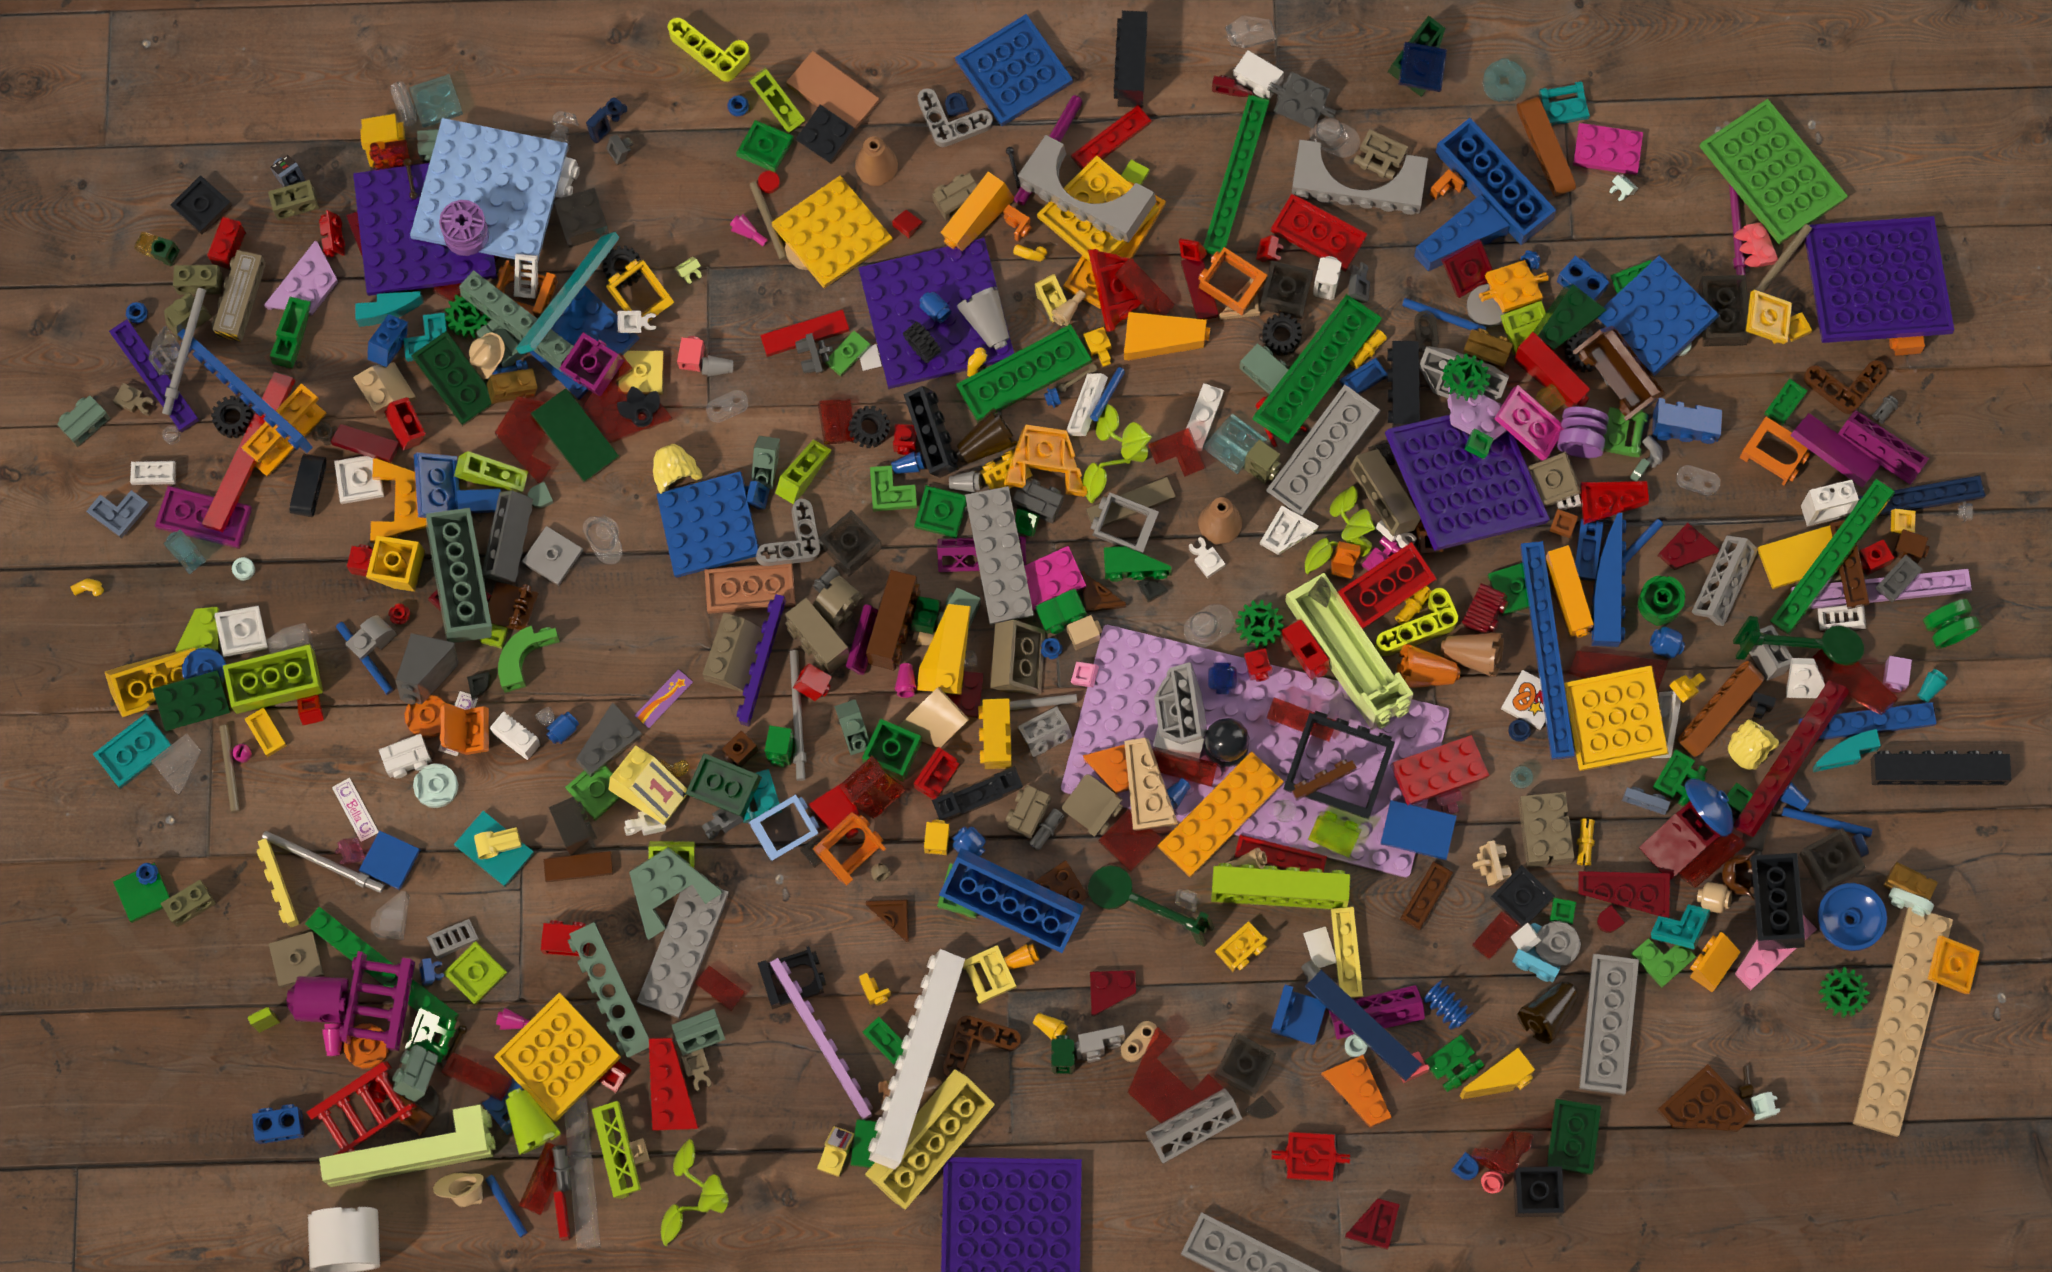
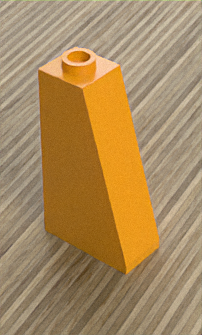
M987 172L940 232L945 238L944 243L952 249L957 247L963 251L1005 210L1008 204L1010 205L1014 201V196L1006 184L990 172Z
M1128 312L1124 360L1129 361L1204 348V341H1209L1210 328L1206 327L1207 320Z
M1567 545L1548 551L1545 558L1548 579L1570 637L1577 636V638L1586 636L1590 633L1589 631L1592 630L1594 624L1570 547Z

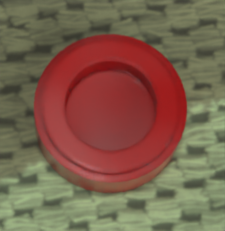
M765 171L760 174L758 184L763 192L774 193L780 186V179L775 172Z

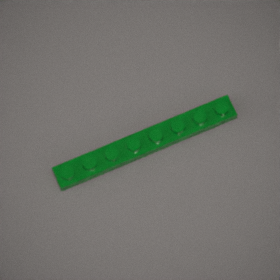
M1253 95L1248 96L1203 246L1208 254L1214 255L1217 251L1221 252L1227 246L1269 106L1268 99Z
M1875 479L1770 620L1774 626L1788 635L1791 634L1895 494L1894 490Z
M320 907L316 909L305 923L308 928L351 961H353L354 957H357V953L360 951L367 955L366 961L393 964ZM364 970L383 986L394 987L398 983L396 974ZM412 979L408 1000L410 1007L418 1012L420 1007L425 1006L442 1014L440 1023L446 1025L448 1018L455 1020L458 1018L459 1015Z

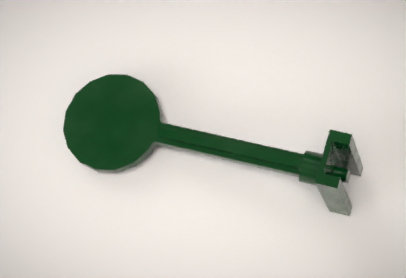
M1749 616L1733 639V644L1740 645V649L1735 656L1736 659L1745 660L1754 645L1762 646L1763 644L1823 649L1824 653L1831 660L1842 665H1854L1860 661L1864 654L1862 639L1856 632L1843 626L1830 627L1824 632L1821 639L1766 635L1760 632L1758 617Z
M1113 865L1104 866L1096 870L1090 877L1088 884L1089 896L1093 903L1100 908L1108 910L1117 909L1126 904L1127 901H1130L1185 926V929L1191 931L1196 943L1205 947L1206 941L1203 934L1206 933L1207 929L1211 931L1214 929L1208 914L1201 911L1197 919L1189 918L1133 893L1132 880L1121 867Z

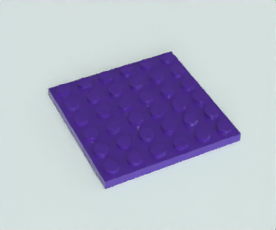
M430 163L411 166L414 189L418 194L416 199L409 197L411 191L405 166L353 173L368 296L459 284L473 270L486 280L497 278L494 255L480 252L469 256L458 255L452 252L446 245L411 238L412 226Z
M1934 216L1809 225L1812 230L1806 236L1805 244L1822 343L1953 334L1954 325Z
M984 238L973 240L963 251L957 247L952 249L947 246L858 267L888 389L967 371L968 359L978 347L984 348L987 354L986 361L980 367L993 365L1014 354L1010 335L1006 341V346L997 350L995 347L990 348L957 307L965 299L968 303L972 295L990 287L997 288ZM926 292H936L949 305V309L952 312L943 323L933 321L919 307L921 304L920 299ZM915 322L925 327L926 331L933 336L941 349V353L928 363H925L912 350V347L903 336V332Z
M1450 415L1390 428L1385 432L1434 551L1546 524L1550 520L1516 440L1508 431L1492 442L1488 455L1484 459L1465 450L1470 434L1452 426Z
M950 1157L943 1168L941 1272H1080L1082 1159Z

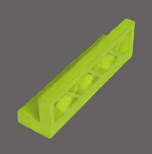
M615 1101L593 1108L592 1113L613 1197L623 1199L629 1197L630 1193L641 1190L620 1103ZM614 1108L616 1117L611 1124L608 1110ZM614 1129L621 1134L618 1146L616 1145L613 1133ZM619 1151L624 1153L627 1158V1161L623 1168L619 1157ZM624 1174L631 1176L633 1187L627 1188Z

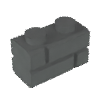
M1029 478V480H1026V485L1023 488H1018L1012 504L1017 509L1023 508L1040 515V519L1053 524L1064 500L1060 490L1054 487L1047 489L1042 487L1039 481Z

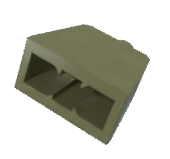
M187 293L180 299H176L172 305L164 310L166 325L179 341L182 339L177 334L183 328L186 330L195 299L190 293ZM203 304L195 329L212 318V315Z

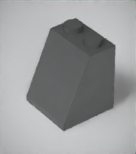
M411 633L396 677L400 700L408 704H423L458 666V658L453 642Z

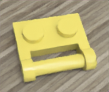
M998 945L964 961L963 969H966L978 995L976 998L979 1004H983L996 996L1016 988V984ZM979 962L992 990L987 992L974 967Z

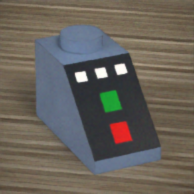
M288 155L277 159L270 167L274 176L283 187L306 181L297 163Z

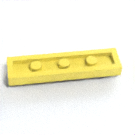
M266 838L258 841L260 847L257 849L261 862L265 861L267 867L264 870L268 882L272 881L274 889L271 890L276 903H280L282 908L279 910L280 918L283 923L287 922L292 928L299 925V921L272 846Z
M1354 907L1331 909L1338 985L1351 998H1363Z

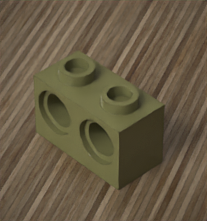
M310 180L268 191L273 212L278 220L319 209L315 190Z
M174 265L173 287L178 295H186L187 293L196 295L197 288L205 289V295L222 294V272L218 265Z
M1259 439L1245 457L1244 470L1264 484L1269 479L1273 481L1280 471L1278 469L1281 464L1279 463L1280 454Z
M201 880L161 903L169 919L176 927L181 926L216 904L206 885Z

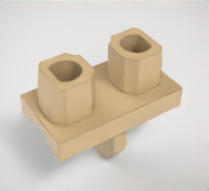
M1488 841L1486 845L1479 847L1480 853L1477 854L1478 862L1473 863L1472 866L1475 870L1480 869L1481 876H1486L1488 886H1494L1512 875L1508 865L1500 866L1499 859L1506 857L1507 853L1505 845L1495 844V841Z

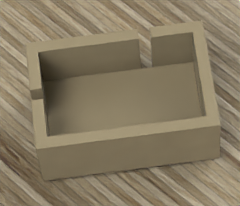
M807 598L785 614L787 619L785 624L788 627V632L794 639L799 638L802 649L808 656L810 654L813 655L816 660L815 664L823 672L826 670L831 675L847 662L849 657L848 647Z
M1566 792L1521 796L1518 806L1526 868L1547 866L1549 857H1552L1551 866L1571 864L1574 859L1569 816H1566L1568 813Z

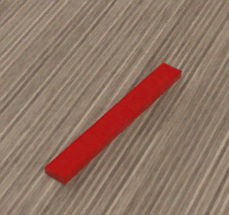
M274 372L262 399L276 411L288 398L295 379ZM254 413L202 522L204 527L224 532L257 463L241 447L266 422L263 419L265 415L260 417Z

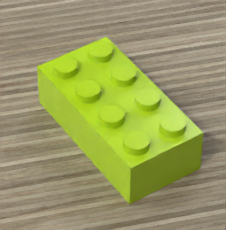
M310 644L223 665L231 708L236 714L323 693L315 651Z

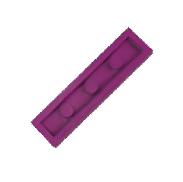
M1857 410L1852 413L1838 433L1881 466L1910 485L1929 460V458Z
M1021 536L1018 538L1025 566L1026 536ZM973 538L938 539V572L980 571L978 561L975 564H967L963 560L968 555H974L977 558ZM942 556H952L956 561L952 565H943Z
M1416 985L1354 999L1359 1006H1369L1364 1010L1383 1028L1425 1019L1423 1002ZM1414 994V998H1403L1404 996ZM1386 1000L1391 1001V1002L1388 1003V1004H1382V1003H1381L1382 1001H1386ZM1329 1010L1336 1039L1353 1035L1354 1033Z

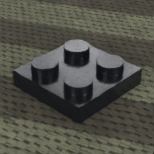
M819 105L796 140L832 164L856 129L822 105Z
M200 175L170 206L202 235L232 204Z
M1521 865L1490 899L1522 928L1525 924L1530 923L1555 896Z

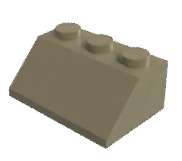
M723 613L703 671L704 680L743 692L745 684H749L751 680L749 670L752 662L755 663L758 656L755 654L758 641L762 642L764 633H761L762 628L744 618Z
M1017 620L995 623L990 688L1006 693L1041 694L1044 658L1041 653V644L1045 640L1044 629Z

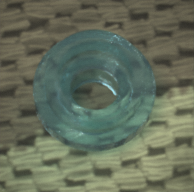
M1519 766L1512 771L1510 779L1515 787L1524 789L1531 785L1533 773L1529 768ZM1518 775H1524L1526 780H1518Z

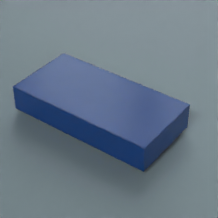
M1374 358L1341 378L1339 382L1342 387L1347 385L1356 393L1361 394L1386 379L1387 372L1378 359Z
M501 489L457 490V509L470 508L471 513L495 512Z

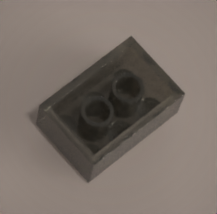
M1746 275L1702 276L1698 285L1699 295L1719 315L1702 332L1703 347L1746 346L1750 339V333L1746 332L1748 318Z

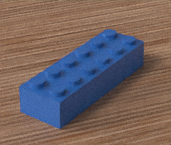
M1471 118L1467 119L1437 143L1436 154L1453 173L1456 172L1463 178L1464 185L1476 197L1482 195L1510 224L1508 232L1520 245L1524 244L1554 219L1556 209Z
M962 848L939 894L941 897L1060 953H1063L1084 907L1073 900Z

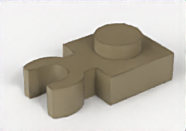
M124 383L113 400L115 405L133 413L136 408H139L141 413L149 416L150 413L144 409V406L146 404L155 406V402L151 398H142L144 395L142 391Z
M703 1048L684 1056L681 1055L688 1078L695 1076L694 1088L696 1091H700L699 1083L701 1081H706L708 1087L711 1088L712 1083L709 1077L704 1074L709 1072L710 1068Z

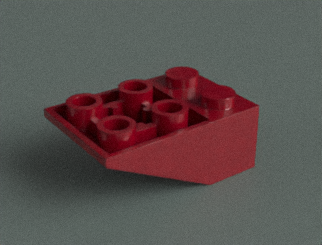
M1690 801L1648 838L1639 849L1661 873H1670V880H1672L1713 845L1721 835L1702 819Z

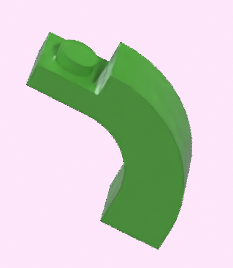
M532 626L520 630L509 639L501 652L498 663V674L504 693L526 687L522 673V666L526 656L537 648L560 642L556 628L546 627L540 629L539 633H535Z

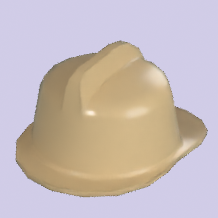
M493 332L472 342L469 349L470 363L483 380L488 379L505 354L503 339Z
M453 1173L439 1179L435 1183L433 1190L437 1196L451 1198L460 1207L481 1204L483 1202V1189L481 1185L484 1178L481 1174Z

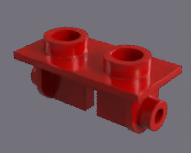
M326 210V214L321 215V219H319L321 235H328V237L322 239L323 253L326 254V257H333L334 253L345 256V241L342 237L341 229L342 220L339 215Z

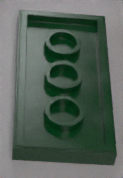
M447 331L411 355L462 426L494 405L491 403L486 383Z
M567 388L531 413L534 420L584 483L619 458L617 452Z

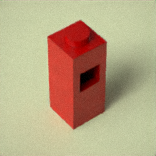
M1300 619L1282 630L1283 640L1309 678L1312 680L1315 677L1324 676L1330 669L1329 659L1303 621Z

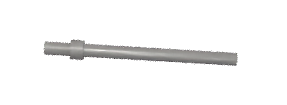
M197 288L171 383L165 392L166 400L162 414L171 415L174 401L178 399L180 392L178 387L206 293L205 289Z
M791 650L790 667L795 743L793 763L796 764V780L803 781L805 780V763L807 758L803 744L801 693L793 688L800 674L799 651Z
M265 831L262 835V839L266 838L272 844L351 879L360 887H368L379 893H382L385 885L370 879V876L361 872L359 874L268 831Z

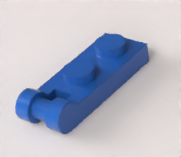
M1581 519L1575 558L1579 579L1595 581L1603 522L1597 521L1596 523L1583 524V519ZM1592 531L1595 532V535H1586V532Z

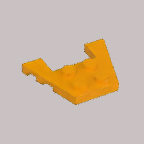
M1025 425L1018 440L1004 485L1023 488L1026 485L1025 467L1065 473L1066 494L1081 497L1087 494L1086 486H1083L1080 468H1077L1074 460L1075 453L1068 432L1060 429Z
M373 458L372 479L395 480L394 522L371 521L370 543L375 542L376 536L392 538L401 533L426 528V518L418 517L415 472Z

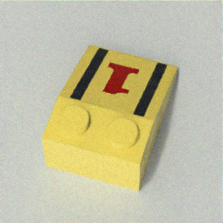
M636 745L610 777L609 791L663 825L687 796L685 794L687 788L655 757Z

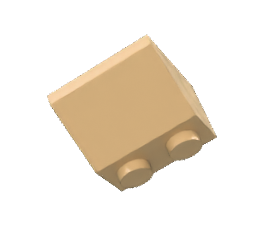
M395 362L390 363L388 367L382 365L371 366L353 377L378 420L386 417L384 412L389 403L405 397L410 398V402L417 399Z

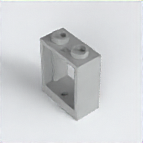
M1109 492L1107 497H1102L1098 508L1102 510L1099 518L1095 516L1090 528L1094 530L1092 536L1117 546H1126L1143 553L1159 512ZM1111 502L1147 516L1136 545L1100 531Z

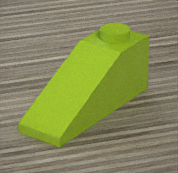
M763 68L748 80L788 133L805 121L766 68Z
M813 439L780 476L775 494L794 504L806 491L832 450Z
M467 451L459 456L454 477L475 484L522 493L528 471Z

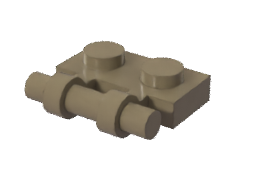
M1369 129L1360 146V151L1366 153L1364 158L1356 155L1353 163L1360 165L1361 169H1369L1378 173V176L1383 179L1386 177L1393 180L1396 172L1390 170L1389 167L1393 165L1399 168L1408 150V146ZM1375 157L1384 161L1382 166L1372 162V158Z

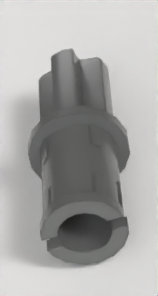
M1055 808L1052 809L1046 820L1039 824L1040 829L1030 841L1029 845L1038 851L1049 836L1055 834V829L1065 817L1063 813Z
M557 1145L552 1148L555 1161L553 1171L556 1172L559 1191L565 1192L571 1190L569 1173L571 1165L568 1160L567 1146Z

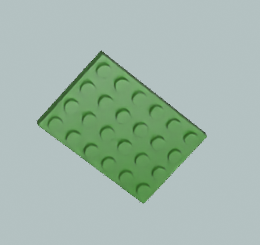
M1768 99L1700 143L1699 147L1778 244L1799 232L1805 224H1811L1844 202L1848 197Z

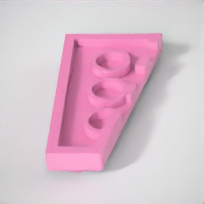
M1803 915L1804 934L1806 940L1817 929ZM1757 939L1735 975L1752 990L1797 948L1758 950Z

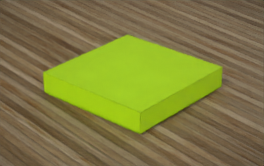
M476 941L443 972L474 1005L508 974Z

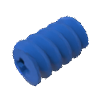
M1441 980L1426 994L1424 1002L1432 1001L1430 1005L1431 1010L1439 1008L1436 1013L1437 1016L1445 1014L1442 1022L1447 1023L1451 1021L1449 1025L1450 1030L1459 1028L1474 1012L1466 1014L1468 1006L1465 1005L1460 1008L1459 1005L1462 999L1454 1001L1453 998L1456 993L1447 994L1449 986L1446 985L1441 988L1440 985L1443 981Z

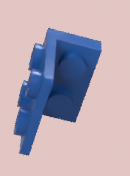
M1284 985L1271 1033L1314 1045L1326 1006L1318 999L1293 992L1292 986Z

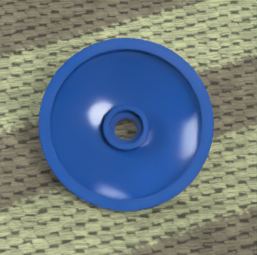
M1691 778L1686 781V793L1702 819L1718 834L1722 836L1730 835L1733 831V816L1728 804V796L1722 790L1718 791L1713 785L1700 779Z
M1846 883L1834 887L1823 897L1818 908V923L1823 935L1833 945L1848 951H1859L1872 946L1880 939L1886 928L1887 913L1881 898L1873 890L1861 884ZM1846 917H1851L1853 919V923H1847Z

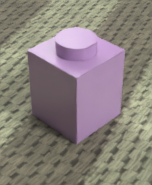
M1889 656L1885 663L1882 687L1888 688L1891 692L1905 691L1909 685L1912 660Z

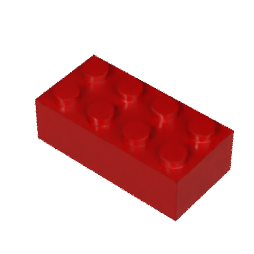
M1411 542L1339 590L1338 594L1361 628L1364 629L1437 579Z

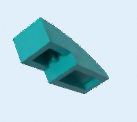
M421 292L377 294V302L355 303V320L359 327L381 324L388 314L399 318L422 305L424 299Z
M1877 729L1862 732L1837 744L1816 762L1812 768L1813 772L1855 765L1861 759L1860 754L1876 752L1881 746Z

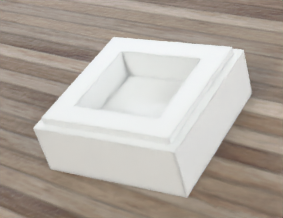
M1529 923L1525 924L1511 936L1517 948L1526 953L1541 941Z

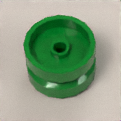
M1961 599L1947 604L1923 619L1927 631L1935 632L1932 636V641L1936 649L1946 648L1961 642L1981 629L1977 617L1969 616L1973 609L1968 599Z

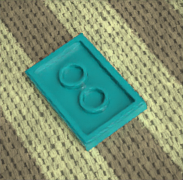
M145 713L94 752L93 755L121 789L174 747L150 716Z
M482 811L454 843V846L506 887L535 853L521 842L522 847L500 852L492 858L479 859L474 836L482 832L492 831L495 833L506 830L486 812Z

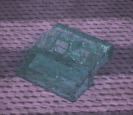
M1232 413L1211 436L1203 449L1238 474L1245 467V457L1259 439L1265 443L1267 439Z

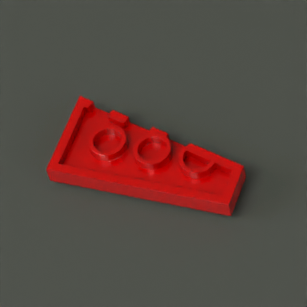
M649 1038L652 1131L698 1129L699 1126L694 1115L673 1038Z

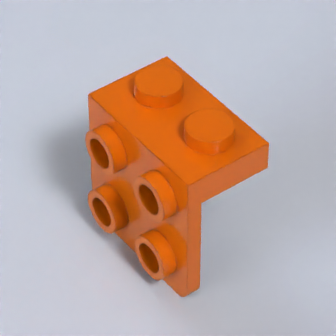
M448 703L441 704L440 741L443 747L465 755L489 751V708L482 706L465 710Z

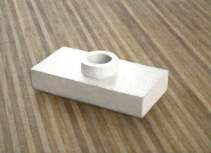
M131 462L130 483L132 485L176 484V462Z

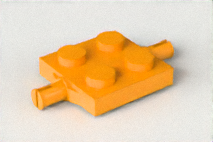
M1525 260L1486 273L1485 278L1490 290L1479 293V298L1482 302L1493 298L1499 304L1503 313L1542 300L1543 296L1538 284L1548 281V275L1544 272L1534 276Z

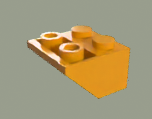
M1722 932L1717 937L1714 935L1711 937L1702 950L1706 954L1700 953L1690 967L1693 971L1690 978L1711 992L1716 989L1740 954L1739 949Z

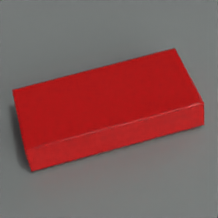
M562 1191L553 1192L559 1238L562 1241L570 1240L571 1234L565 1194Z

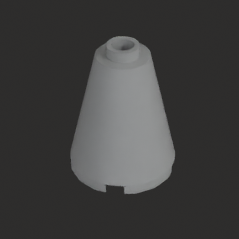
M996 287L980 291L972 295L968 303L965 299L957 305L959 311L990 348L995 347L997 350L1007 345L1006 341L1009 339V334Z

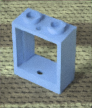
M794 795L748 822L771 861L818 834L816 829L820 827L813 816L809 818L805 810L808 809V806L802 796L798 798ZM794 803L810 832L776 851L760 822Z

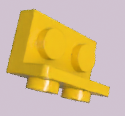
M1013 450L1004 453L1001 456L1002 459L997 462L990 461L982 466L983 470L979 471L990 490L1008 487L1004 485V481L1014 455ZM1025 467L1026 479L1033 475L1030 469Z

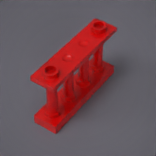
M388 1061L381 1062L307 1111L311 1120L317 1118L323 1120L341 1150L333 1155L354 1152L355 1147L399 1118L401 1121H404L413 1115L411 1110L417 1107L415 1103L405 1106L398 1093L393 1091V1085L387 1078L389 1076L387 1072L392 1069ZM374 1080L377 1083L380 1082L398 1111L388 1119H386L368 1090V1084ZM355 1093L361 1095L379 1123L370 1131L366 1130L349 1103L351 1101L349 1097ZM336 1105L343 1109L360 1136L350 1144L347 1143L330 1116V1109Z

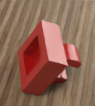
M1270 235L1260 239L1256 259L1261 262L1281 260V257L1276 255V250L1280 251L1283 249V246L1278 244L1279 238Z

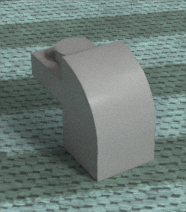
M375 615L360 625L361 629L345 644L359 659L363 660L376 647L380 650L383 649L397 634L380 616Z

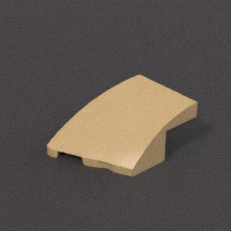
M938 687L899 727L920 735L922 742L941 748L969 718Z

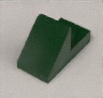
M918 596L911 630L933 634L942 602L937 599Z

